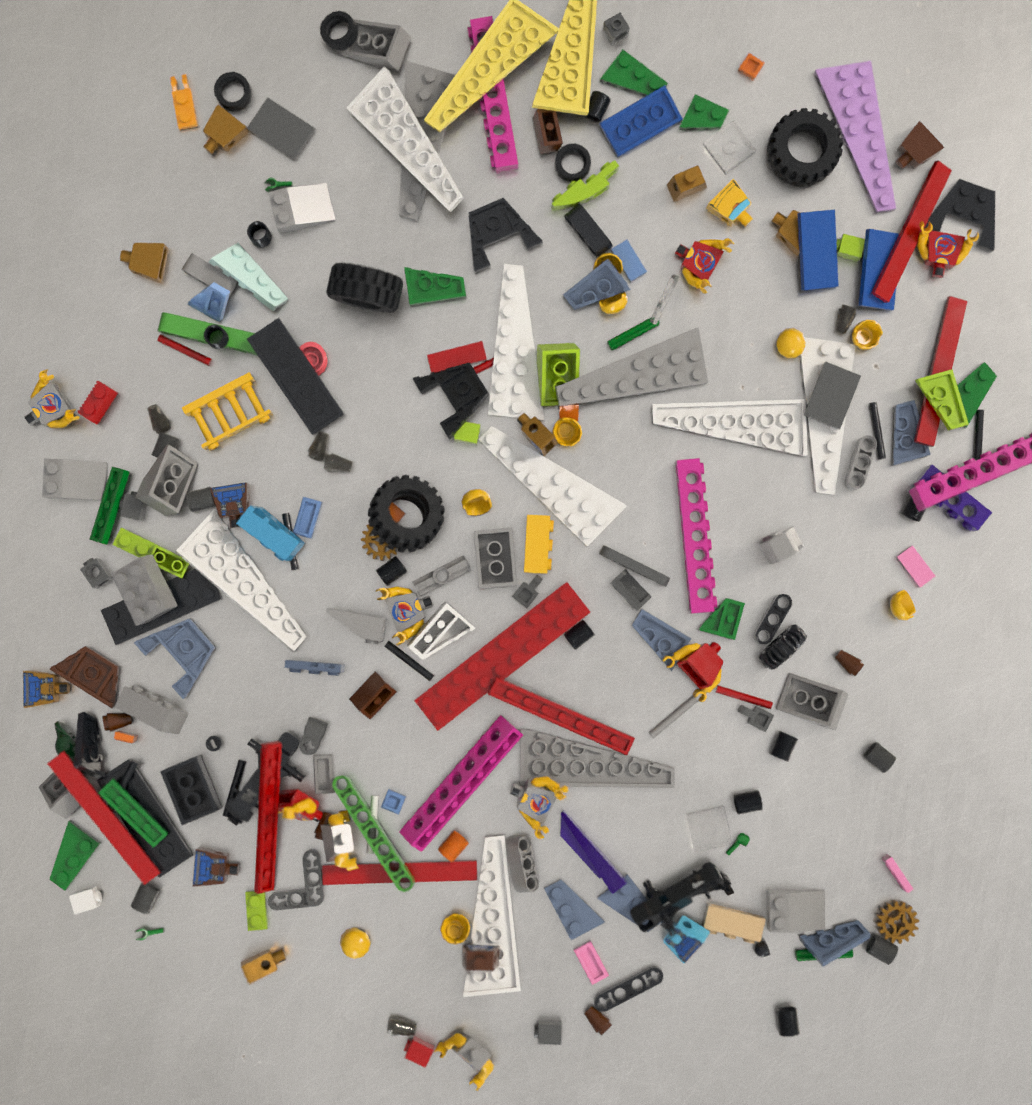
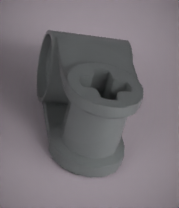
M309 717L300 743V750L303 754L312 755L317 752L328 723ZM311 741V745L314 746V749H310L308 752L307 747H305L304 745L305 743H309Z

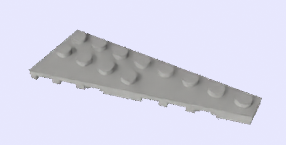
M407 61L404 97L435 150L439 153L445 129L438 132L425 123L424 119L455 75ZM401 163L399 216L418 222L427 188Z
M699 328L689 330L557 386L555 389L558 406L562 407L707 384L708 377Z
M521 729L520 731L523 734L520 738V786H524L528 778L534 779L547 776L560 785L559 787L674 788L675 768L527 729Z

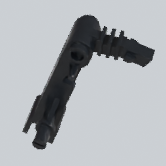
M285 732L278 740L282 742L280 778L292 776L301 783L305 775L297 771L295 766L292 767L287 764L298 749L299 740L290 733ZM253 738L250 739L247 745L256 750V754H258V768L241 791L232 787L231 790L238 795L235 799L231 797L225 805V808L230 813L227 820L236 826L244 821L248 823L254 814L252 812L253 808L256 807L258 809L259 806L257 802L259 801L262 744H259ZM247 789L257 795L252 797L253 801L251 804L242 799L244 794L247 795L249 793Z
M708 862L700 870H693V874L664 891H657L651 881H646L643 885L647 890V897L650 899L633 907L630 910V914L642 932L649 931L663 921V927L667 929L672 937L674 936L673 933L677 934L673 921L676 913L693 903L692 898L694 896L705 894L707 899H711L709 892L722 889L727 896L735 892L730 886L732 883L728 876L722 871L719 872L716 865ZM704 881V883L695 888L692 883L696 884L697 882Z

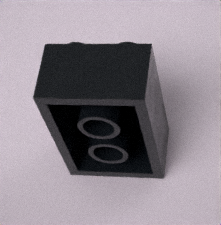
M201 755L160 771L181 825L222 809Z

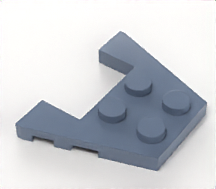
M191 618L134 642L145 656L159 644H162L186 671V674L172 685L173 689L182 699L187 697L216 648Z

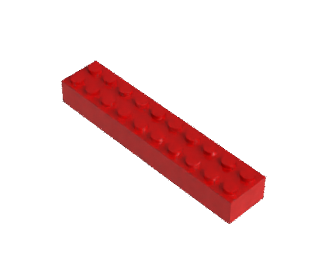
M566 582L415 699V703L436 730L439 731L488 693L495 676L506 679L588 615L590 610L569 583Z

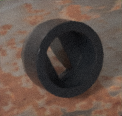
M211 736L206 740V748L209 751L214 752L220 749L221 740L219 737ZM213 739L217 748L213 749L209 740Z
M765 940L757 943L755 946V953L759 957L771 955Z

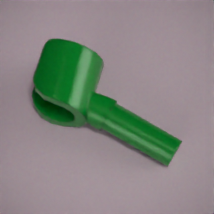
M268 178L264 182L271 185L265 189L267 192L273 191L276 187L292 186V181L279 182L274 178Z
M740 833L736 842L726 854L729 856L740 844L746 847L750 841L749 836Z
M163 928L155 930L137 929L134 932L141 931L143 936L136 940H145L147 936L163 933Z

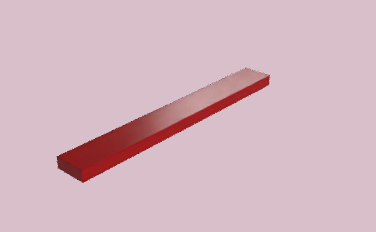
M939 160L934 161L871 292L885 303L890 301L918 243L919 233L922 232L919 227L920 222H924L923 228H925L952 172L950 168Z
M953 296L947 297L929 376L952 370L968 301ZM925 396L914 442L933 447L940 417Z
M495 676L487 693L492 697L626 756L635 740L631 735Z
M279 741L263 743L261 747L254 892L257 894L274 890L282 742Z
M61 752L47 763L48 766L141 882L145 885L159 875L161 871L82 772L74 767V762L66 752Z
M477 860L404 862L413 875L415 882L477 880ZM398 862L390 863V868L393 871H398L400 865ZM381 863L357 864L359 868L350 871L335 864L322 865L323 885L393 883ZM406 877L401 878L400 883L410 882Z

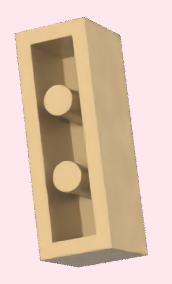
M707 903L702 927L710 931L711 934L721 932L725 933V937L736 939L737 936L744 938L743 941L754 944L755 941L761 942L766 919L761 915Z

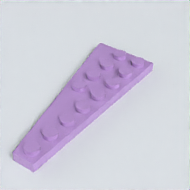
M871 61L816 69L815 76H817L820 82L821 90L827 98L828 106L837 121L836 124L841 130L846 146L849 148L852 160L860 173L861 181L863 180L875 212L894 211L896 205Z

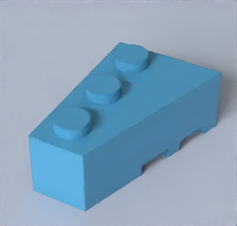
M250 505L236 523L251 536L259 540L265 548L275 552L274 555L281 561H291L305 544V542L263 507Z

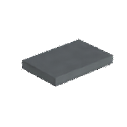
M268 97L247 127L249 132L294 161L315 131L313 126Z
M824 362L804 416L840 429L861 375Z

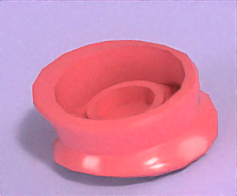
M306 342L300 346V349L317 374L321 375L327 366L326 352L318 343Z

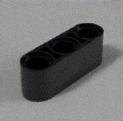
M578 204L564 215L566 221L596 258L613 247L609 238L581 204Z
M779 594L773 598L753 633V639L756 643L768 644L772 641L792 606V599L789 595ZM781 597L787 601L784 608H780L778 605V600ZM770 614H774L777 617V622L774 625L768 621ZM762 630L767 633L765 641H761L758 637L759 632Z

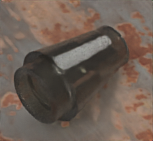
M842 304L838 310L835 331L847 333L857 315L856 308Z
M154 404L147 408L153 431H156L157 434L167 432L171 428L170 421L159 406Z
M318 432L308 449V457L317 461H322L326 457L329 438L327 433Z
M333 453L331 455L326 454L323 469H327L328 472L351 471L352 461Z
M398 1017L389 1018L387 1034H391V1036L415 1035L416 1024Z

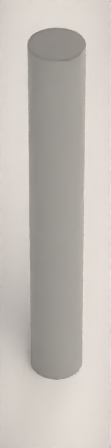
M694 696L689 698L652 729L649 734L655 738L698 701Z

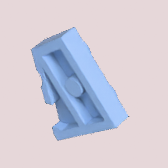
M213 282L188 302V305L220 322L225 313L230 291Z

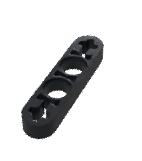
M657 966L648 967L598 993L594 998L596 1009L600 1012L608 1011L660 984L663 980L662 970ZM652 971L660 973L657 975V980L650 978L648 980L650 984L646 985L645 979L642 977L643 975L648 978L651 976ZM635 979H640L643 982V986L638 990L632 987V982ZM616 989H624L626 992L625 996L617 998L614 995ZM611 992L612 998L615 1002L612 1003L610 999L606 1001L605 1007H603L602 1004L598 1005V1003L600 1002L599 999L603 998L604 1000L610 998L608 993Z

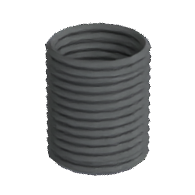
M160 432L151 455L158 458L166 445L176 448L179 439Z
M210 486L186 493L187 503L191 512L216 506Z
M878 742L872 744L864 755V758L882 773L887 772L896 761V757Z
M140 883L131 907L140 913L150 914L160 890L148 883L145 885Z
M876 934L869 941L866 953L889 965L894 961L898 953V946Z

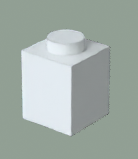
M96 886L69 896L74 915L97 908L101 905L102 901L101 892L97 890Z

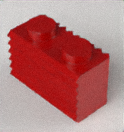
M96 381L97 384L94 385L95 387L92 388V391L86 397L84 404H82L80 410H77L80 415L97 425L118 394V392L100 381Z

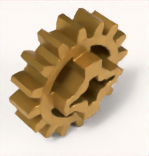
M367 524L366 526L369 530L362 531L366 536L361 538V541L366 543L362 548H368L366 554L370 555L373 553V559L379 556L381 561H383L384 556L391 559V553L397 555L395 547L393 550L390 549L385 552L388 544L384 542L381 545L380 542L374 540L380 537L378 535L370 536L373 527ZM370 543L378 547V552L371 548Z
M893 900L892 906L887 902L886 909L880 908L883 913L876 915L880 919V921L876 922V925L881 926L878 932L880 934L884 933L883 938L886 940L890 937L891 943H894L896 939L899 944H902V939L909 942L908 936L915 937L913 930H919L915 926L919 919L914 918L917 912L911 911L912 906H906L903 901L898 905V902ZM905 912L908 914L910 922L906 920ZM900 920L901 923L895 925L894 921ZM885 922L890 926V933L886 928Z

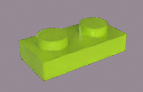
M254 890L246 891L248 931L268 929L266 892L257 894Z

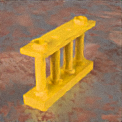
M250 372L181 407L185 415L195 418L207 441L201 444L203 449L214 450L224 440L259 422L263 424L270 420V416L273 413L270 409L264 411L252 388V383L256 382ZM241 389L245 390L257 413V416L247 420L235 397V392ZM223 398L229 400L241 423L230 429L218 406V401ZM206 407L212 409L224 432L213 438L201 415V410Z

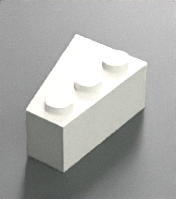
M444 602L410 640L407 646L424 660L476 628L449 604Z

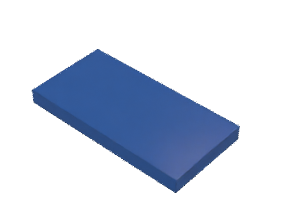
M664 85L600 122L599 125L616 157H619L683 120Z
M835 209L798 213L801 290L839 287Z
M866 229L858 306L889 311L894 310L896 289L888 303L883 302L871 292L899 236L898 233Z

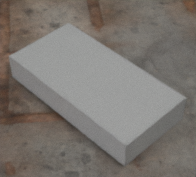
M333 754L313 755L315 794L335 793L332 786L334 780Z

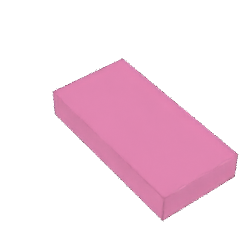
M913 545L896 557L919 588L935 577Z
M888 854L882 858L883 862L902 890L906 893L912 891L913 887L893 858Z
M591 940L573 949L592 985L609 976Z

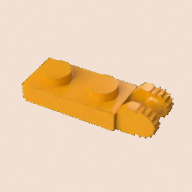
M187 74L182 75V83L184 85L182 90H178L175 76L170 77L178 129L198 127L192 90L189 87Z

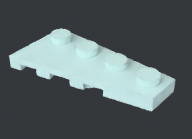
M239 243L210 259L209 263L211 265H217L223 270V274L227 277H233L239 282L238 285L240 287L250 290L256 299L272 311L287 302L288 298Z

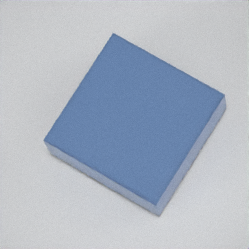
M388 789L381 808L399 815L406 796Z

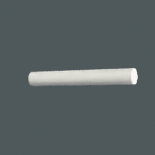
M371 795L370 810L377 819L379 796ZM376 828L369 830V835L373 839L376 836ZM367 842L366 853L374 854L372 848Z

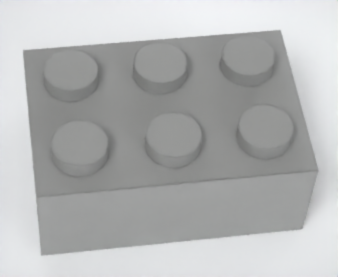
M512 527L474 531L479 589L517 586Z
M153 554L139 557L111 573L136 626L148 623L178 606Z

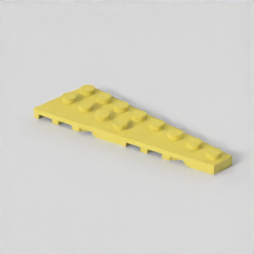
M509 0L427 114L424 122L438 132L444 130L558 32V27L519 0Z
M569 0L534 97L532 108L588 115L597 0Z

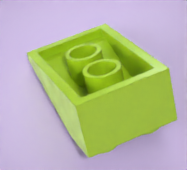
M575 343L537 345V372L541 406L558 405L555 388L579 378L580 348Z

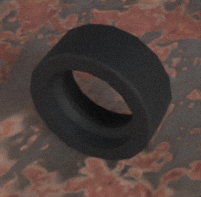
M335 11L323 19L320 26V35L333 50H345L356 41L358 27L348 13ZM341 22L348 23V31L340 39L330 38V31L336 24Z
M226 72L215 82L214 94L223 108L230 111H239L250 102L252 96L251 87L247 79L240 73ZM230 81H237L244 88L242 98L236 102H229L222 96V88Z
M576 143L563 146L557 152L555 158V170L558 176L568 182H577L586 177L591 167V156L588 150ZM569 152L579 153L584 160L583 169L576 174L568 173L562 167V159Z

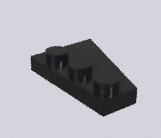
M82 712L78 714L74 767L101 780L106 777L105 771H101L100 765L103 757L98 751L97 743L100 742L97 718Z

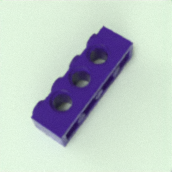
M931 464L926 467L914 483L923 479L927 482L931 480V476L941 471ZM947 479L948 485L952 487V482ZM930 487L931 492L936 494L933 487ZM968 492L955 496V503L953 505L948 500L936 504L937 507L942 506L946 509V514L952 519L957 518L961 521V526L967 531H978L993 513ZM965 506L970 509L968 517L963 514Z

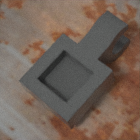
M536 575L529 585L523 582L512 597L528 608L539 594L535 589L543 579Z
M740 705L738 709L739 713L750 718L748 724L764 732L767 731L774 717L773 714L758 706L755 707L754 711L743 705Z

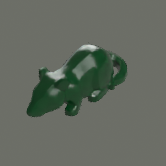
M57 721L54 724L57 734L55 750L58 755L65 751L74 762L76 736L71 732L68 734L60 722Z

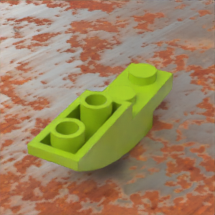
M615 160L611 163H605L600 168V173L596 176L593 174L586 180L587 184L581 179L577 182H571L567 186L566 192L563 194L559 193L552 199L551 208L553 211L574 208L578 204L583 205L600 196L609 189L610 183L607 180L619 170V164Z
M122 527L112 544L137 557L153 554L159 568L180 578H183L189 566V563L178 554Z

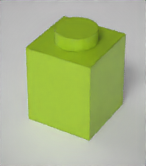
M843 234L840 239L837 238V257L858 262L862 256L865 239Z
M465 422L455 433L454 440L477 445L481 428L480 424Z

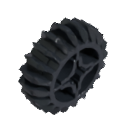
M791 625L763 650L759 659L766 667L773 670L782 665L804 644L807 635L801 627Z

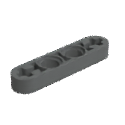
M603 545L599 553L601 556L666 587L670 580L668 576Z

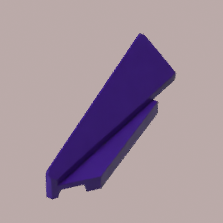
M563 810L561 812L560 836L599 879H603L610 892L614 894L627 884V880Z

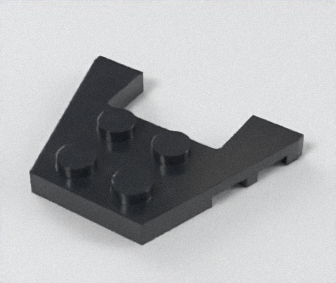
M959 179L933 211L925 228L928 227L930 221L933 226L932 231L940 232L946 215L981 227L982 230L976 247L993 252L995 249V191Z
M504 198L469 212L475 273L491 266L483 248L514 234H520L527 250L543 244L542 239L535 234L531 227L525 223Z
M470 362L447 368L446 371L430 373L431 375L412 378L421 394L440 385L456 413L440 422L449 439L455 435L489 396L487 389Z

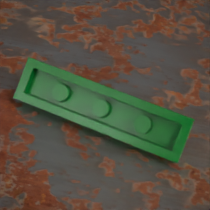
M116 467L111 468L89 540L108 544L130 471Z
M114 778L98 792L153 848L168 834Z

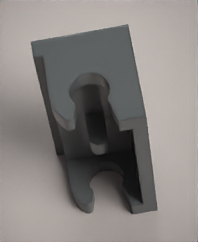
M626 569L610 583L635 611H638L652 597Z

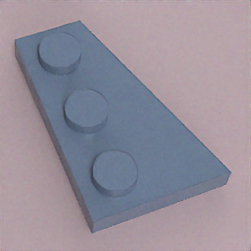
M607 259L565 292L563 296L575 310L629 291L631 288L611 261Z
M915 400L901 403L894 407L892 466L931 455L928 446L914 442L920 417Z
M641 609L632 624L634 629L661 660L666 655L673 656L674 652L688 645L691 641L689 636L644 609ZM666 659L664 663L666 665H669L671 663V659ZM678 660L675 661V664H674L673 667L669 668V669L671 670V672H672L673 668L675 667L676 663L678 662Z
M285 660L284 668H289V672L301 673L302 669L309 670V674H320V671L328 672V675L339 676V673L344 672L345 664Z
M626 874L623 876L627 880L625 886L614 894L607 889L597 899L636 924L630 914V910L641 902L647 901V899L629 875Z
M562 879L544 887L571 940L605 923Z
M859 920L838 925L832 930L816 931V934L810 936L806 934L799 936L800 941L822 967L871 938L869 931Z

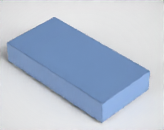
M628 240L611 249L612 254L617 255L622 261L623 271L630 282L647 273Z
M303 497L293 530L294 534L312 539L322 505L321 501Z

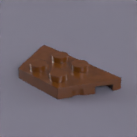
M85 646L50 668L51 671L112 709L115 707L119 666L93 649Z

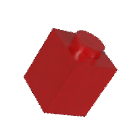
M414 1036L412 1041L408 1040L403 1051L406 1052L405 1059L426 1068L435 1045Z

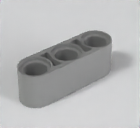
M191 253L181 269L206 286L215 282L229 290L230 295L238 284L235 279L227 277L221 270Z
M871 435L860 438L856 443L845 477V485L850 490H857L864 486L877 447V441ZM863 440L870 442L871 447L869 450L863 447ZM858 458H862L865 461L863 468L857 465ZM852 476H856L859 479L858 486H854L851 483Z
M526 836L508 838L506 841V851L514 889L519 893L537 891L539 879L530 839Z

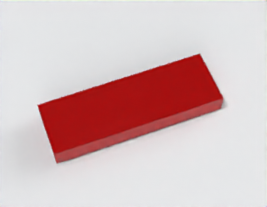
M482 341L427 355L431 373L446 371L447 368L469 362L474 364L487 360Z

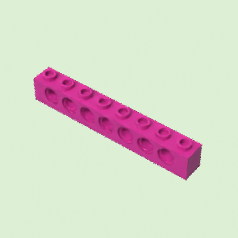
M492 16L470 19V26L467 27L468 37L473 38L474 45H470L471 53L478 45V39L483 37L493 24ZM502 79L483 96V100H480L481 111L486 113V119H483L484 128L489 130L490 137H486L488 149L492 148L493 153L490 156L491 167H495L496 173L518 169V159L504 79ZM489 92H495L497 93V96L495 98H490L487 96V94ZM493 110H498L501 114L494 117L490 113ZM500 128L504 133L496 135L494 130ZM505 147L507 152L500 154L497 152V149Z
M1032 433L1029 434L1030 438L1026 440L1024 437L1013 441L1014 445L1008 447L1005 444L998 447L997 452L993 454L991 451L980 455L981 459L975 461L974 458L964 462L965 466L960 468L958 465L947 469L948 473L944 475L939 472L931 476V480L927 482L923 479L914 483L915 487L909 490L918 511L920 512L1031 464L1032 450L1030 445H1032ZM1013 451L1017 453L1018 458L1014 456ZM997 459L1002 462V465L998 464ZM980 465L985 468V472L981 470ZM964 473L968 474L969 480L964 477ZM947 479L952 482V487L948 485ZM930 487L936 490V494L931 492Z
M700 458L676 460L675 468L690 614L714 612V608L717 607V597L713 596L712 588H715V578L711 577V569L714 568L713 558H709V550H712L711 539L707 538L710 524L709 520L705 518V512H708V504L703 498V493H706V484L702 482L701 474H704V464L700 463ZM688 474L695 476L696 482L694 484H689L686 481ZM689 493L697 495L698 500L696 503H691L688 500ZM691 512L699 514L700 519L698 522L691 521ZM693 531L701 533L700 541L692 539ZM695 550L702 551V560L699 561L694 558ZM697 569H702L705 572V577L702 580L698 579L695 575ZM699 588H704L707 591V596L704 599L699 598L697 595Z
M500 715L399 833L411 846L422 852L520 740L523 734Z

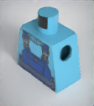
M682 916L676 923L674 922L677 934L673 933L674 936L671 937L667 933L663 942L685 964L704 943L710 931L688 917Z

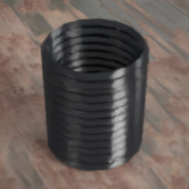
M593 91L589 101V113L585 117L594 122H601L610 104V97L600 91Z
M254 221L248 226L247 235L255 246L261 248L269 245L272 235L263 222ZM257 230H266L263 238L253 239V235Z
M213 324L204 331V339L212 348L222 349L227 345L229 337L221 326ZM214 331H222V340L216 344L211 343L210 335Z
M910 495L903 508L904 510H902V514L919 522L926 509L919 512Z
M395 556L376 569V572L385 585L388 586L402 577L403 574L405 575L407 570L398 557Z
M582 619L573 628L565 632L564 636L572 647L577 650L595 634Z
M779 731L770 754L789 762L798 739Z
M759 790L734 794V803L738 815L763 810Z
M782 1007L777 1009L779 1035L782 1037L799 1035L800 1027L797 1008Z

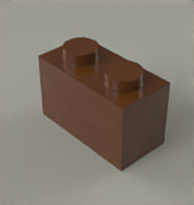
M537 109L532 119L540 154L558 152L563 141L556 111Z
M375 671L349 700L363 715L371 720L397 691Z

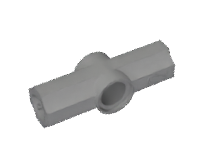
M463 555L412 582L419 596H422L471 569ZM441 570L447 573V578L444 581H439L436 577L437 573Z

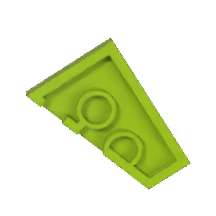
M953 369L915 380L948 431L969 425Z

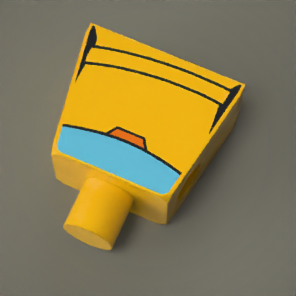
M734 179L706 207L707 211L729 226L733 225L736 220H739L746 227L753 220L746 212L751 202Z

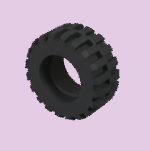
M801 108L799 112L793 110L789 115H784L779 123L777 122L767 145L769 154L767 157L769 162L772 161L771 168L773 171L777 170L779 172L778 177L781 179L783 177L787 178V183L789 184L797 182V186H803L805 183L810 186L814 185L816 181H823L826 176L830 175L838 164L843 152L841 148L843 138H840L841 130L834 127L836 124L834 119H827L828 114L823 112L821 115L817 109H812L811 112H808L807 108ZM799 132L813 135L821 144L822 154L820 158L811 163L795 159L788 149L789 138Z
M340 262L335 263L331 267L326 293L330 299L343 304L372 311L394 313L399 307L403 281L397 275L380 269Z
M402 475L401 479L398 476L392 477L390 481H385L378 488L370 502V508L368 509V516L370 518L368 523L370 527H373L372 533L374 536L378 535L380 537L378 541L381 544L387 543L389 545L388 548L391 550L394 547L398 548V552H405L406 549L409 552H414L417 548L422 549L434 539L443 524L444 516L442 515L445 512L444 506H441L443 500L441 496L436 495V488H430L428 486L429 482L426 480L424 482L420 481V477L414 476L409 478V475ZM396 500H407L414 503L422 513V524L415 528H406L399 525L390 514V504Z

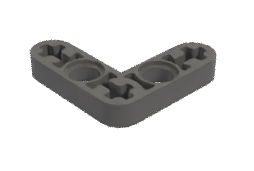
M307 850L302 858L305 889L272 893L268 898V906L271 909L286 910L315 907L323 902L325 895L320 853L317 850ZM310 853L317 857L313 865L314 867L318 866V869L312 868L307 870V867H311V861L306 859V857L310 856ZM312 872L317 873L319 876V880L316 883H312L308 879V875ZM320 885V888H316V894L320 895L321 898L314 902V899L310 898L314 891L313 888L309 889V886L315 887ZM299 894L301 896V903H292L291 896ZM285 895H288V905H285L286 901L280 902L279 906H276V903H272L275 896H278V899H285Z

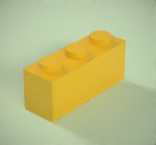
M527 515L524 573L547 574V570H551L552 559H548V551H552L553 540L549 539V532H553L554 520H550V516Z

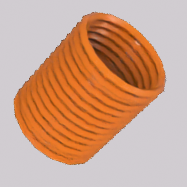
M453 830L450 836L438 848V851L447 860L453 862L469 843L462 835Z

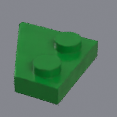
M695 94L679 129H721L729 109Z
M725 598L699 627V631L735 640L745 603Z

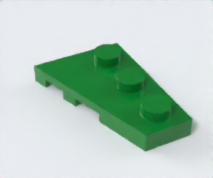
M623 49L600 78L601 82H608L616 85V87L634 91V93L642 96H647L665 85L667 87L668 85L665 80Z
M404 267L410 306L466 297L463 277Z
M983 362L957 384L968 423L972 420L997 377L986 362Z
M69 820L49 880L66 891L101 842Z

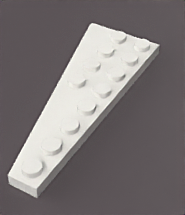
M384 66L348 105L347 109L452 212L464 197L391 73Z
M504 264L488 415L519 418L523 413H526L530 419L535 416L539 421H544L543 406L540 405L537 361L524 269L522 265Z
M804 337L806 345L803 353L800 355L806 408L824 362L852 372L855 353L854 344ZM846 416L840 429L807 417L815 493L835 495Z
M805 399L652 404V421L655 425L799 456L808 455L806 416H804L806 410Z
M493 426L478 439L586 546L627 507L621 501Z
M213 510L176 550V553L294 652L305 640L306 635L296 621L292 619L283 603L279 601L273 589L269 587L263 575L250 557L246 555L237 539L233 537L227 525L223 523L218 513Z
M505 835L485 837L470 945H498L499 966L494 971H466L464 997L521 991Z

